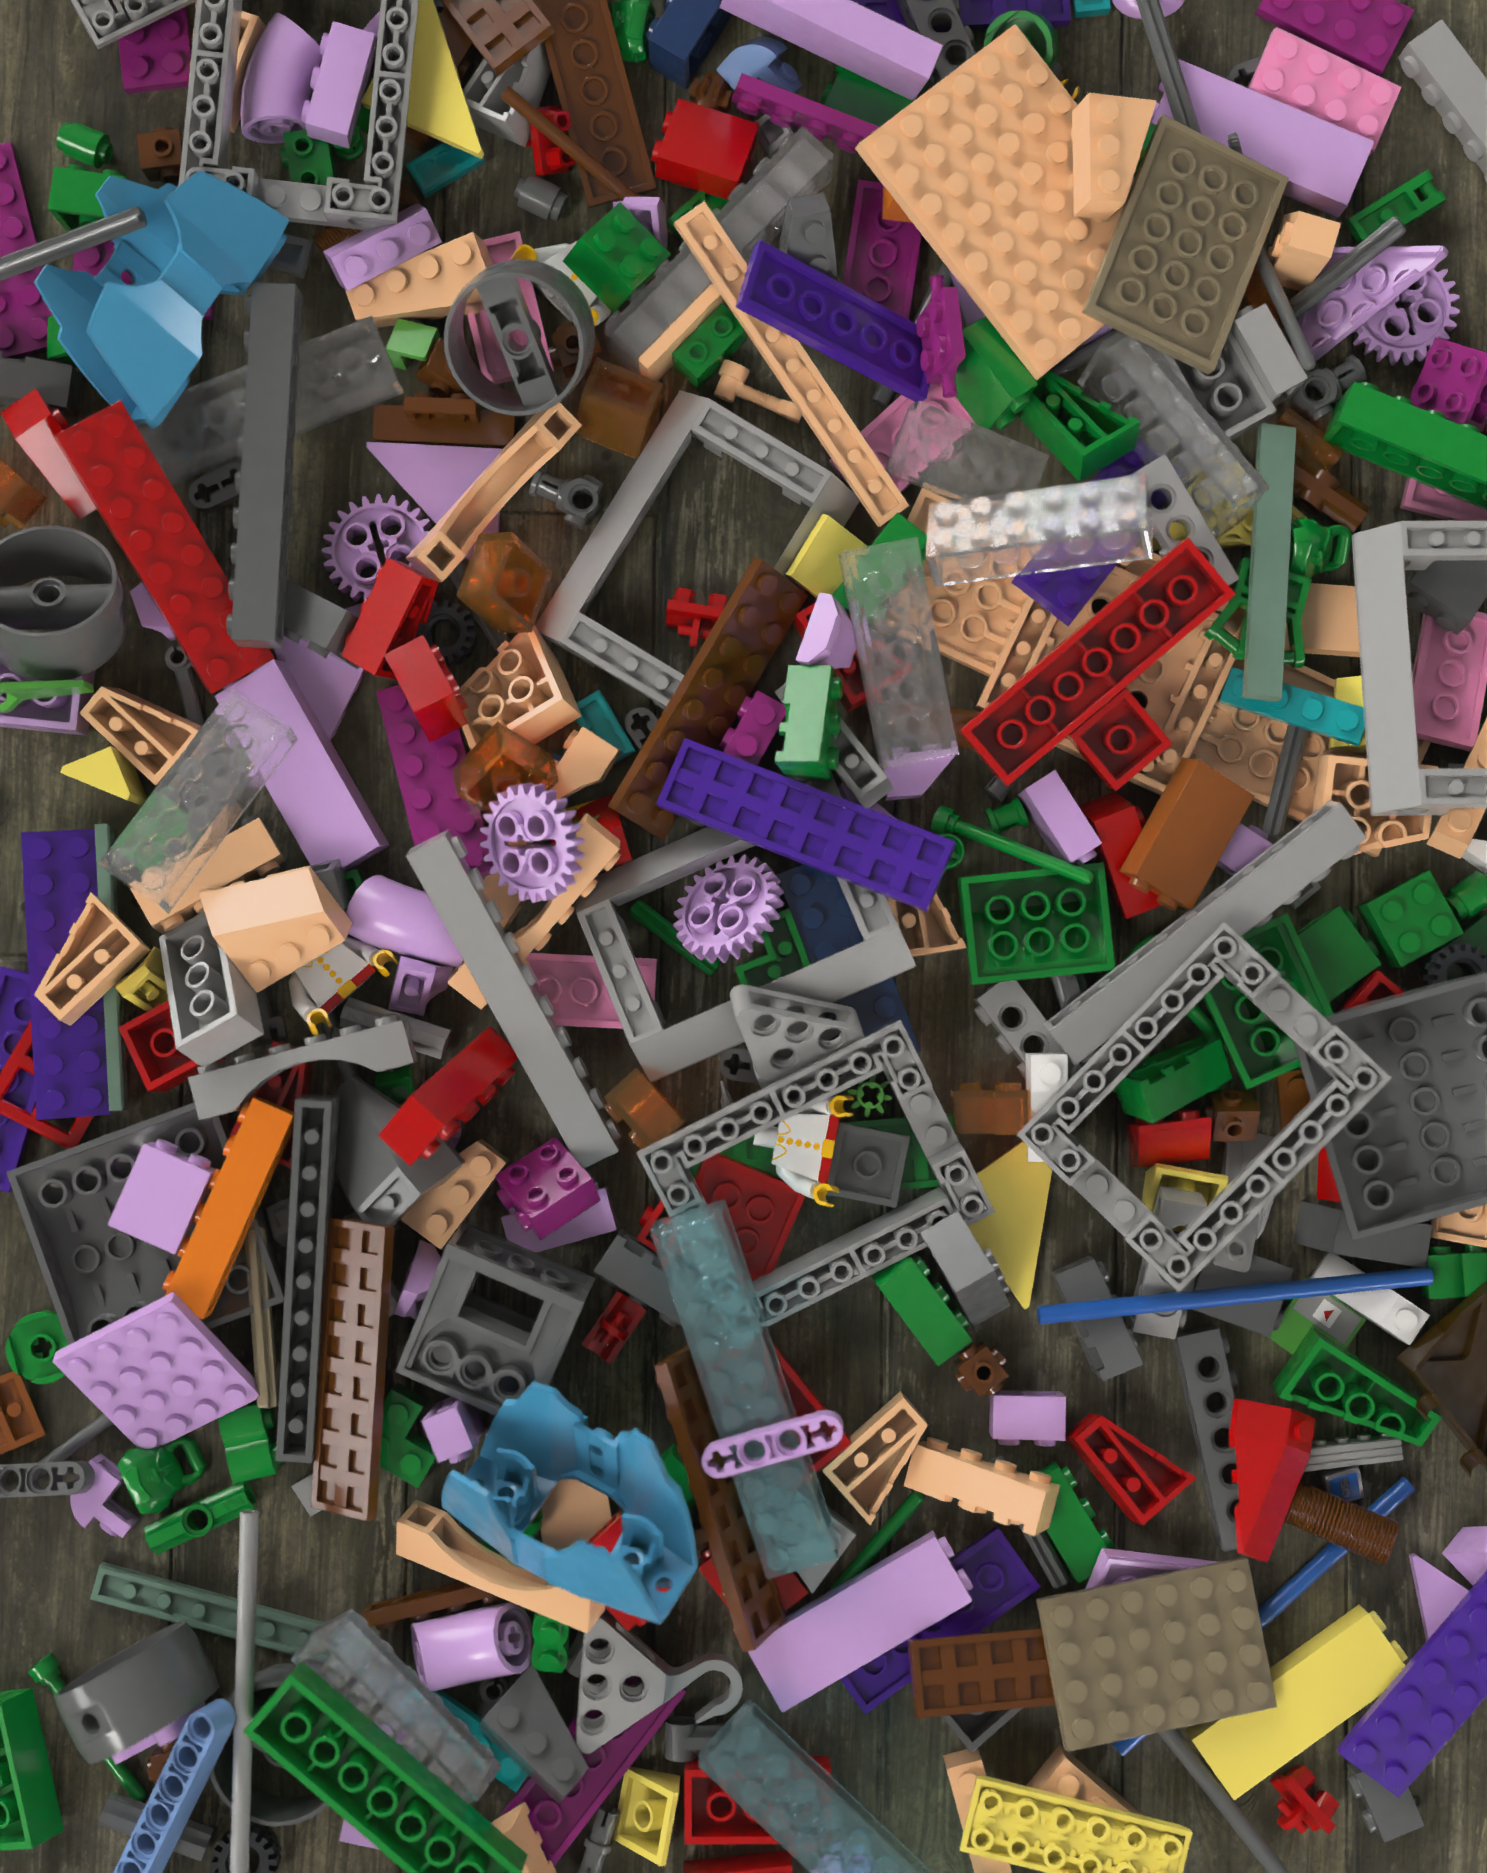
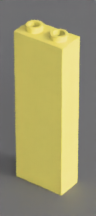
M1357 1605L1272 1666L1270 1673L1277 1707L1191 1725L1185 1729L1196 1748L1233 1800H1236L1379 1697L1406 1666L1404 1661L1408 1659L1407 1655L1395 1640L1389 1643L1382 1633L1387 1627L1374 1610L1368 1613L1360 1605Z

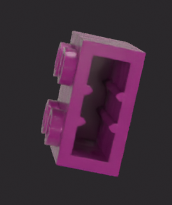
M1435 337L1431 348L1426 354L1425 363L1418 381L1411 392L1410 400L1413 402V406L1425 411H1439L1446 415L1449 421L1459 425L1470 424L1483 432L1487 424V353Z
M757 690L753 698L747 696L737 713L739 715L737 720L740 723L736 730L729 727L720 743V751L761 767L779 734L780 722H785L786 707Z
M556 1137L495 1175L501 1188L497 1191V1195L507 1210L514 1208L516 1211L514 1215L523 1230L527 1232L531 1229L539 1240H542L601 1201L591 1176Z

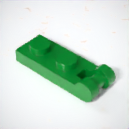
M1429 170L1422 172L1348 218L1345 224L1357 243L1360 244L1392 217L1399 218L1406 227L1444 204L1448 199L1442 190L1438 192L1432 182L1435 178ZM1419 190L1425 198L1422 202L1415 194Z

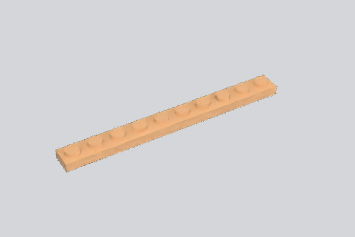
M705 201L676 220L673 224L877 527L889 521L897 512L900 513L906 509L909 504L800 342L735 307L748 265Z

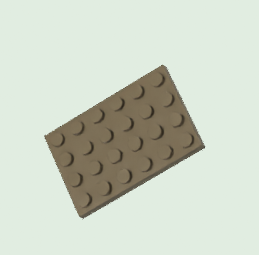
M1162 115L1156 123L1082 313L1209 375L1216 368L1289 178Z
M1242 1557L1036 1599L1063 1747L1068 1752L1277 1707L1248 1558Z

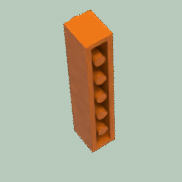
M262 1097L253 1098L251 1103L246 1101L237 1120L242 1124L237 1135H231L224 1147L223 1155L226 1156V1160L222 1169L217 1168L208 1183V1189L212 1190L206 1203L202 1202L194 1214L192 1222L197 1225L191 1237L186 1236L179 1248L177 1256L181 1257V1261L177 1270L172 1269L163 1284L162 1290L167 1291L165 1296L175 1292L200 1319L210 1316L215 1308L294 1129V1111Z

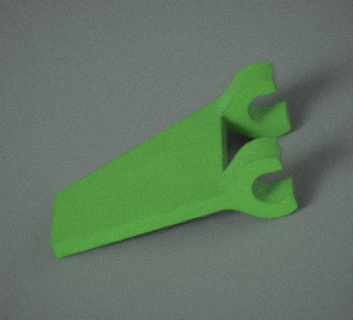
M85 680L0 682V696L4 692L7 695L6 701L0 704V713L11 712L23 700L94 692V686Z

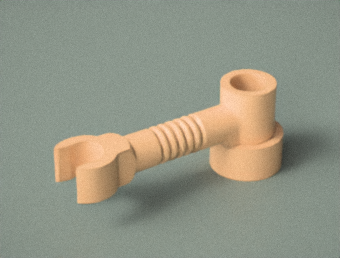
M723 361L718 373L721 377L714 396L733 403L737 396L754 404L756 403V405L763 408L765 407L790 421L799 423L802 414L793 402L779 399L745 385L750 370L733 361Z

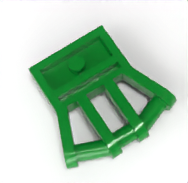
M1245 557L1239 562L1236 573L1239 579L1233 584L1232 590L1235 592V595L1228 600V605L1203 635L1210 641L1212 639L1216 640L1232 653L1233 658L1241 661L1245 658L1250 559ZM1289 572L1286 623L1290 650H1284V665H1290L1291 668H1302L1305 662L1301 618L1312 579ZM1237 607L1246 610L1238 639L1222 627Z

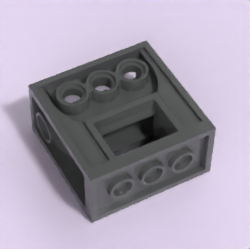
M463 1221L447 1243L395 1372L496 1415L507 1398L518 1400L533 1381L550 1386L595 1278ZM480 1273L544 1300L537 1319L473 1292Z

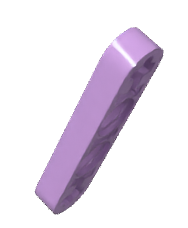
M821 1410L715 1440L709 1443L704 1450L701 1459L702 1467L710 1477L725 1478L831 1448L837 1445L842 1438L843 1421L836 1412ZM825 1420L829 1426H836L832 1431L831 1437H826L824 1432H818L812 1435L813 1443H808V1435L804 1425H809V1432L820 1429L821 1421ZM786 1430H794L799 1433L801 1443L795 1448H787L780 1441L781 1433ZM750 1440H758L764 1445L765 1454L760 1458H751L744 1451V1445ZM733 1445H737V1454L741 1463H736V1456L727 1458L724 1467H719L717 1462H710L714 1451H719L721 1456L731 1455L734 1451Z

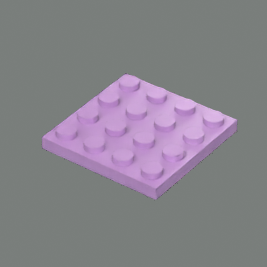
M175 1292L56 1351L52 1361L137 1448L139 1446L143 1449H151L165 1445L256 1400L260 1396L252 1374Z

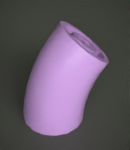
M275 13L262 31L252 51L242 86L240 106L242 135L247 139L260 143H284L283 133L306 129L305 123L301 122L302 109L305 100H311L313 89L310 88L313 69L315 66H321L323 55H320V46L296 23L280 13Z
M382 875L370 877L355 891L346 911V915L353 923L348 934L382 950H389L394 954L411 959L452 967H459L463 958L425 891L403 885Z
M503 1603L412 1623V1648L422 1690L426 1694L473 1682L519 1674L525 1671L532 1661L534 1637L530 1617L524 1608L515 1603Z

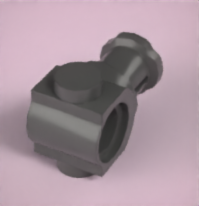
M1353 354L1347 356L1344 363L1331 370L1326 367L1321 370L1316 369L1313 372L1304 369L1308 379L1293 395L1292 402L1297 411L1305 414L1307 419L1313 417L1315 421H1318L1334 411L1331 404L1341 399L1342 391L1350 388L1354 381L1357 383L1367 381L1366 371L1360 360ZM1305 388L1316 390L1319 395V401L1309 399L1306 396Z
M542 466L533 477L529 495L533 497L539 495L554 502L555 509L566 513L564 521L567 524L583 529L584 525L587 526L589 521L594 519L599 513V499L603 483L588 475H584L583 479L568 477L566 480H563L548 473L547 468ZM579 496H590L593 499L591 506L587 509L576 508L574 502Z

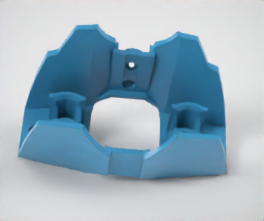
M201 170L197 171L179 186L167 183L159 189L119 177L108 176L95 193L104 217L139 206L146 214V227L112 239L115 244L113 247L115 250L106 265L95 276L86 271H70L46 264L34 281L43 300L60 326L57 340L83 375L110 405L120 400L122 401L136 426L147 424L152 429L158 427L190 381L189 376L203 354L201 344L202 318L218 294L244 296L250 286H252V282H257L262 277L287 239V235L283 232L289 222L288 218L261 200ZM122 272L129 274L132 285H126L122 281Z
M533 1381L518 1400L507 1398L490 1426L477 1460L465 1476L452 1470L443 1487L442 1508L497 1549L515 1566L519 1565L545 1579L548 1584L569 1591L578 1597L590 1599L661 1624L669 1615L670 1610L687 1584L690 1583L698 1568L694 1532L681 1487L667 1474L654 1442L636 1428L630 1432L621 1431L616 1439L611 1433L602 1428L589 1429L588 1416H584L582 1411L566 1400L555 1387ZM576 1479L611 1497L625 1511L621 1516L622 1534L612 1553H609L602 1546L598 1548L581 1539L571 1547L556 1552V1549L547 1547L523 1534V1532L532 1523L549 1494L560 1480ZM657 1588H668L670 1590L668 1592H660Z

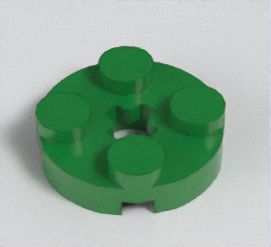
M42 1310L21 1318L15 1324L6 1342V1357L12 1370L17 1375H22L35 1384L52 1383L66 1376L52 1362L55 1352L68 1346L57 1313L50 1310ZM40 1337H44L47 1342L52 1344L48 1357H45L43 1352H37L35 1346L40 1344Z

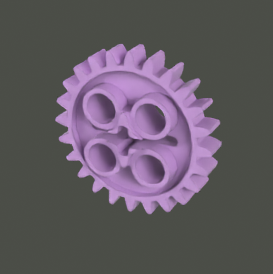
M1434 266L1414 282L1416 290H1409L1407 288L1353 332H1357L1359 336L1353 344L1358 345L1365 342L1367 346L1364 350V355L1369 354L1373 349L1377 351L1376 362H1380L1385 355H1388L1391 366H1394L1400 357H1402L1405 366L1413 361L1414 356L1419 362L1423 361L1435 337L1448 340L1450 337L1446 332H1451L1457 325L1450 319L1455 318L1460 313V310L1451 307V305L1460 297L1456 294H1449V290L1456 283L1455 281L1444 282L1443 277L1447 274V269L1436 272L1434 270L1436 266ZM1396 305H1397L1398 307L1404 306L1405 309H1404V308H1399V309H1397ZM1418 310L1424 311L1429 315V323L1420 320L1417 314ZM1385 324L1395 326L1398 336L1388 334Z
M377 494L375 503L370 504L366 496H363L362 507L358 508L353 502H349L351 513L346 514L340 510L337 512L341 520L340 524L329 522V527L334 535L327 534L323 536L325 543L331 546L322 549L324 558L330 559L323 564L327 572H333L329 576L332 584L340 583L338 589L342 595L351 591L350 598L353 603H356L362 596L364 600L369 597L376 583V574L382 566L370 530L372 523L377 526L386 560L387 558L398 560L399 558L407 557L429 533L428 530L431 528L430 520L428 518L421 520L422 512L420 508L410 512L411 506L408 500L397 506L395 495L389 498L388 503H383L381 495ZM392 525L401 527V530L395 535L389 536L385 534V530ZM357 535L367 537L366 541L361 545L355 546L350 544L351 540ZM367 567L377 569L376 573L370 578L360 576L363 569Z
M529 782L507 787V791L499 792L497 794L498 800L489 802L493 812L483 814L489 826L480 828V831L488 836L487 841L480 843L482 847L489 848V854L483 859L484 861H492L494 864L489 872L490 875L499 873V887L509 884V895L519 893L520 901L531 899L532 903L542 900L547 901L557 898L559 894L566 893V886L576 882L572 874L582 871V868L575 861L585 858V854L577 850V845L584 843L585 839L576 837L575 833L582 825L578 823L573 824L571 821L576 811L566 812L564 808L567 799L556 800L557 790L546 791L545 784L533 786V783ZM554 839L556 841V844L549 843L541 846L540 844H526L522 846H510L508 844V841L516 842L520 840L532 842Z
M745 854L739 861L732 855L727 864H724L722 860L717 862L716 869L714 870L709 866L706 867V875L703 877L694 875L695 886H685L684 889L688 896L678 898L677 900L683 908L674 911V915L679 919L673 924L679 931L676 936L683 943L682 945L699 960L706 958L710 963H714L718 957L723 963H726L729 954H732L736 959H740L741 949L745 948L751 953L753 951L752 942L755 940L759 943L764 942V938L761 935L763 931L773 932L774 929L769 924L770 920H777L781 917L775 911V909L784 906L783 901L779 898L784 893V890L778 885L781 882L780 879L766 863H762L757 857L750 860Z

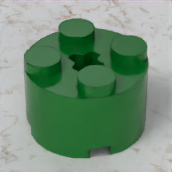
M1015 10L1000 15L990 24L985 34L983 48L1016 24L1052 71L1060 54L1059 39L1054 26L1047 18L1033 11Z

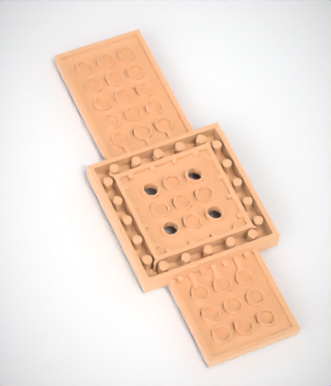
M922 487L907 520L931 538L927 547L931 553L919 569L914 566L910 568L905 575L909 581L898 596L895 597L893 594H890L883 605L887 609L876 624L988 676L989 679L974 708L982 711L1095 614L1092 611V602L1094 600L1104 599L1109 603L1159 561L1161 556L1133 543L1072 623L1067 626L1011 583L1041 545L1040 542ZM1227 601L1125 687L1130 693H1139L1144 697V710L1173 743L1129 781L1161 796L1181 759H1198L1253 794V801L1268 807L1288 724L1220 703V697L1231 668L1244 670V659L1241 661L1233 658L1232 653L1216 640L1212 639L1210 641L1203 636L1228 605L1229 601ZM1239 607L1222 626L1237 639L1246 612L1245 609ZM1284 665L1283 683L1331 698L1334 697V679L1306 666L1291 668L1290 665ZM1308 731L1287 817L1301 823L1312 815L1320 755L1367 759V754L1329 749V737ZM1067 737L1055 746L1085 760ZM1417 739L1419 764H1421L1431 743L1429 741ZM1382 848L1364 853L1377 857Z

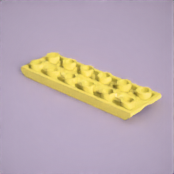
M976 1776L959 1850L1046 1873H1183L1192 1831L1179 1824L988 1776Z

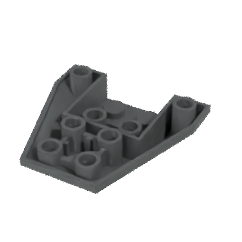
M353 1074L333 1094V1096H340L335 1182L352 1219L395 1226V1234L401 1228L397 1223L428 1191L443 1185L465 1163V1160L449 1141L445 1142L439 1139L438 1141L442 1145L428 1160L421 1156L415 1163L409 1166L378 1136L402 1106Z

